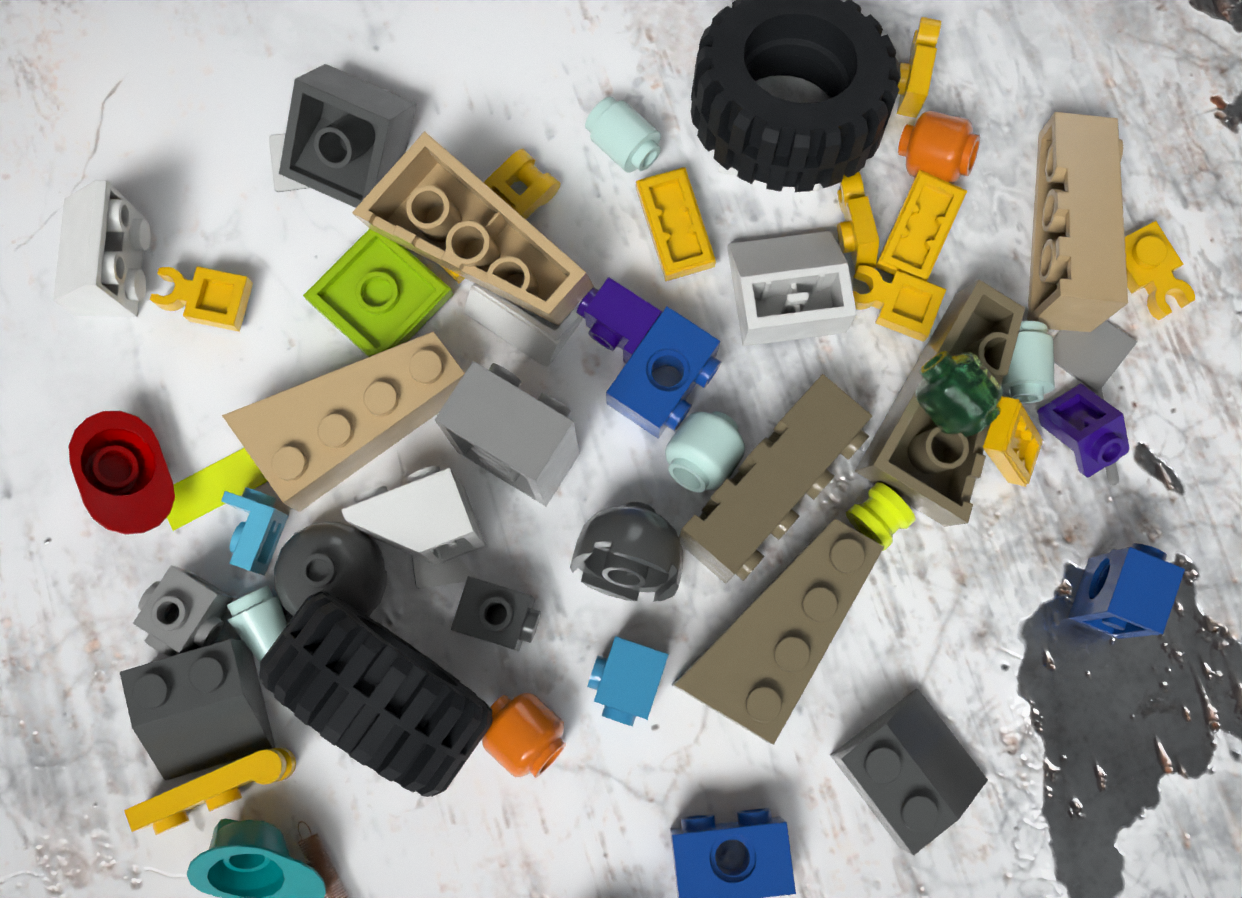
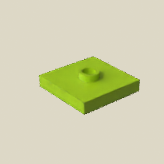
M369 229L303 297L367 357L408 342L454 294L448 285L404 246Z

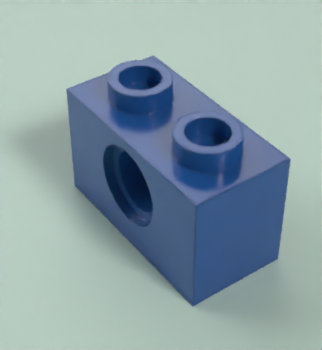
M666 306L606 391L607 405L658 439L667 427L675 431L692 407V404L685 401L696 384L705 388L722 363L715 358L720 340ZM671 366L678 370L682 379L674 386L665 387L658 384L652 374L659 367Z
M1133 543L1131 547L1119 550L1113 549L1109 553L1091 557L1088 559L1068 618L1118 639L1163 634L1185 569L1165 561L1167 557L1165 552L1139 543Z
M770 808L738 811V821L716 824L715 815L711 814L681 818L682 828L670 829L677 897L766 898L796 894L787 822L780 816L772 817ZM738 840L745 846V859L735 869H724L716 864V850L724 841Z

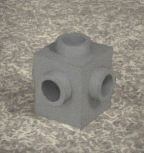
M171 565L161 581L154 582L142 595L138 604V608L141 611L132 624L148 633L144 641L150 647L169 657L175 656L177 652L185 653L212 645L223 629L224 621L221 618L228 608L227 605L234 598L190 570Z

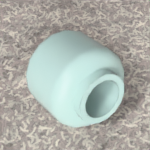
M718 411L712 413H691L684 419L666 446L665 456L669 464L668 471L677 483L694 492L716 490L726 479L730 478L743 458L745 443L738 432V425L728 415Z

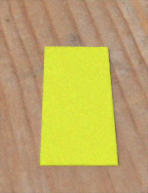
M242 448L173 484L175 500L171 513L167 517L169 524L174 531L226 504L221 502L225 491L241 496L245 487L255 489L268 481L245 448Z

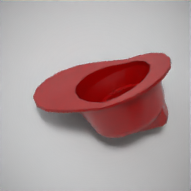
M102 411L87 417L74 430L68 445L69 462L82 502L92 519L105 529L124 535L142 534L160 526L171 513L175 492L173 480L159 441L152 428L138 416L123 411Z

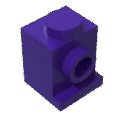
M608 277L599 290L593 287L580 302L576 313L585 319L586 326L590 328L588 334L593 340L611 351H614L617 346L623 350V362L626 364L662 311Z

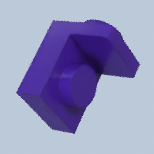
M1081 383L1037 410L1040 425L1074 451L1078 471L1087 478L1103 468L1114 464L1130 450L1123 413Z

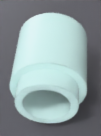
M607 97L600 101L587 117L585 128L591 133V141L625 172L630 173L637 169L644 171L659 156L661 147L658 144L661 139V133L627 102Z
M1022 321L1008 375L1002 379L1000 392L1010 395V398L1019 399L1021 403H1035L1043 400L1044 394L1053 391L1055 388L1053 337L1048 334L1046 324L1038 321Z

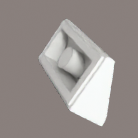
M476 283L470 287L464 307V312L467 316L545 367H548L554 361L583 319L573 309L558 326Z

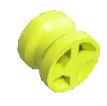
M877 482L868 490V499L863 504H854L846 512V517L852 526L861 534L884 546L882 551L886 550L893 543V534L898 529H907L916 521L914 513L906 502L891 488L880 482Z

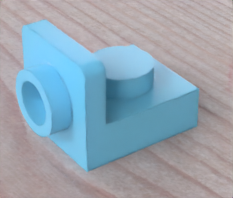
M245 487L242 496L227 491L224 492L221 502L249 513L246 522H241L232 535L230 552L233 555L229 564L265 576L289 516L273 508L276 498Z

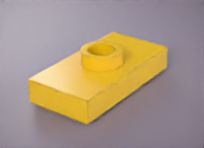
M683 167L637 180L636 191L665 282L714 268L716 264L715 256L686 168Z
M919 170L876 262V268L892 275L898 270L927 282L967 190Z
M1000 396L983 449L1008 483L1026 487L1030 482L1043 439L1020 400Z

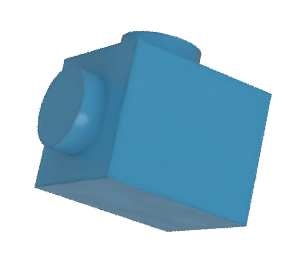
M615 636L608 658L597 656L587 687L597 690L593 702L604 705L601 716L632 727L636 716L648 720L669 654Z

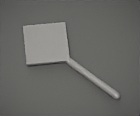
M1107 320L1092 332L1060 330L1053 339L1054 363L1104 399L1102 387L1133 349L1137 341ZM1115 462L1105 467L1110 485H1117L1119 483Z

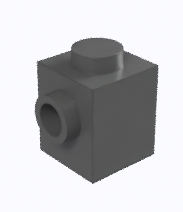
M468 576L450 630L519 651L522 641L532 642L541 611L533 609L536 599L532 595Z

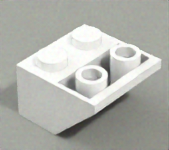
M94 180L64 199L53 301L75 316L137 317L139 300H143L146 293V278L142 270L143 251L148 250L151 242L150 226L146 218L107 180Z
M831 231L728 244L727 249L742 346L847 332L857 313L848 262Z
M431 466L418 470L407 477L408 484L390 491L385 486L366 490L354 497L356 504L341 509L344 519L368 536L434 565H439L486 546L466 490L450 468L441 471L439 466Z

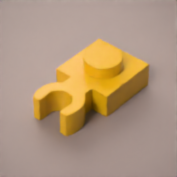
M921 17L918 30L914 32L909 63H899L901 73L898 84L900 99L897 114L917 118L928 96L937 52L935 47L941 28L940 20Z
M857 172L850 177L844 175L842 182L839 183L841 189L837 190L840 209L845 221L838 222L837 224L840 249L843 254H851L855 272L859 265L876 268L880 240L868 196L864 194L861 174Z
M1157 221L1125 236L1127 288L1131 294L1142 288L1146 289L1149 294L1147 306L1154 318L1161 320L1172 313L1170 306L1165 300L1166 294L1173 296L1181 308L1195 300V294L1191 286L1183 280L1176 279L1172 272L1184 264Z
M859 265L853 278L865 282L869 286L870 292L859 294L853 291L856 309L863 310L871 306L880 309L875 321L876 324L924 342L929 337L946 289L898 270L893 275L891 282L888 283L883 281L880 273L873 267Z
M196 266L192 281L187 280L178 270L172 267L158 268L157 274L163 280L175 283L174 290L169 295L151 294L150 300L159 308L166 311H176L185 306L183 317L189 322L240 332L253 282L247 276Z

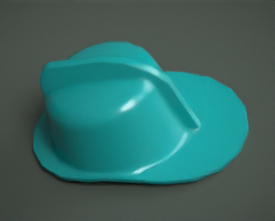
M221 819L214 828L209 849L195 857L190 862L187 870L188 880L193 887L202 893L220 898H324L326 894L324 879L314 868L290 857L283 833L275 825L264 821Z

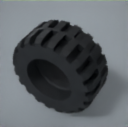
M734 0L732 8L726 6L712 18L711 25L704 30L700 39L696 57L690 112L692 123L698 129L697 136L703 147L708 152L715 150L713 159L726 170H729L731 167L736 169L739 179L750 184L757 180L766 183V189L779 192L782 191L783 187H794L795 192L813 191L815 184H821L822 188H827L841 183L844 175L846 177L855 175L864 168L866 160L872 158L876 153L899 92L898 84L901 73L900 64L895 57L897 52L889 36H881L883 28L871 14L865 17L861 13L860 5L852 0H846L845 2L841 0ZM770 76L797 77L815 84L830 99L815 103L791 102L768 93L755 81Z
M326 591L317 592L306 598L260 661L259 678L262 680V684L274 694L275 699L283 706L289 708L294 713V716L305 725L312 727L329 743L348 753L351 758L363 766H368L391 782L394 781L411 792L416 791L421 796L433 797L447 790L492 725V708L479 698L475 692L389 629Z

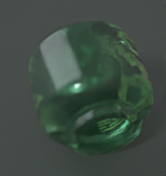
M942 351L928 360L919 370L923 379L915 391V398L943 433H962L964 437H969L982 431L1000 414L1001 409L998 404L1002 397V387L974 353L962 352L950 356L947 351Z

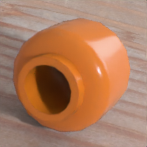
M927 111L921 114L914 126L907 124L904 127L899 142L898 155L906 157L905 165L910 176L915 178L918 171L921 170L953 184L958 181L961 175H970L977 157L980 135L973 134L972 123L966 118Z
M532 693L519 694L512 700L504 694L490 706L493 710L492 725L482 738L483 748L514 777H523L529 773L535 778L540 776L556 760L566 746V742L561 739L564 732V722Z

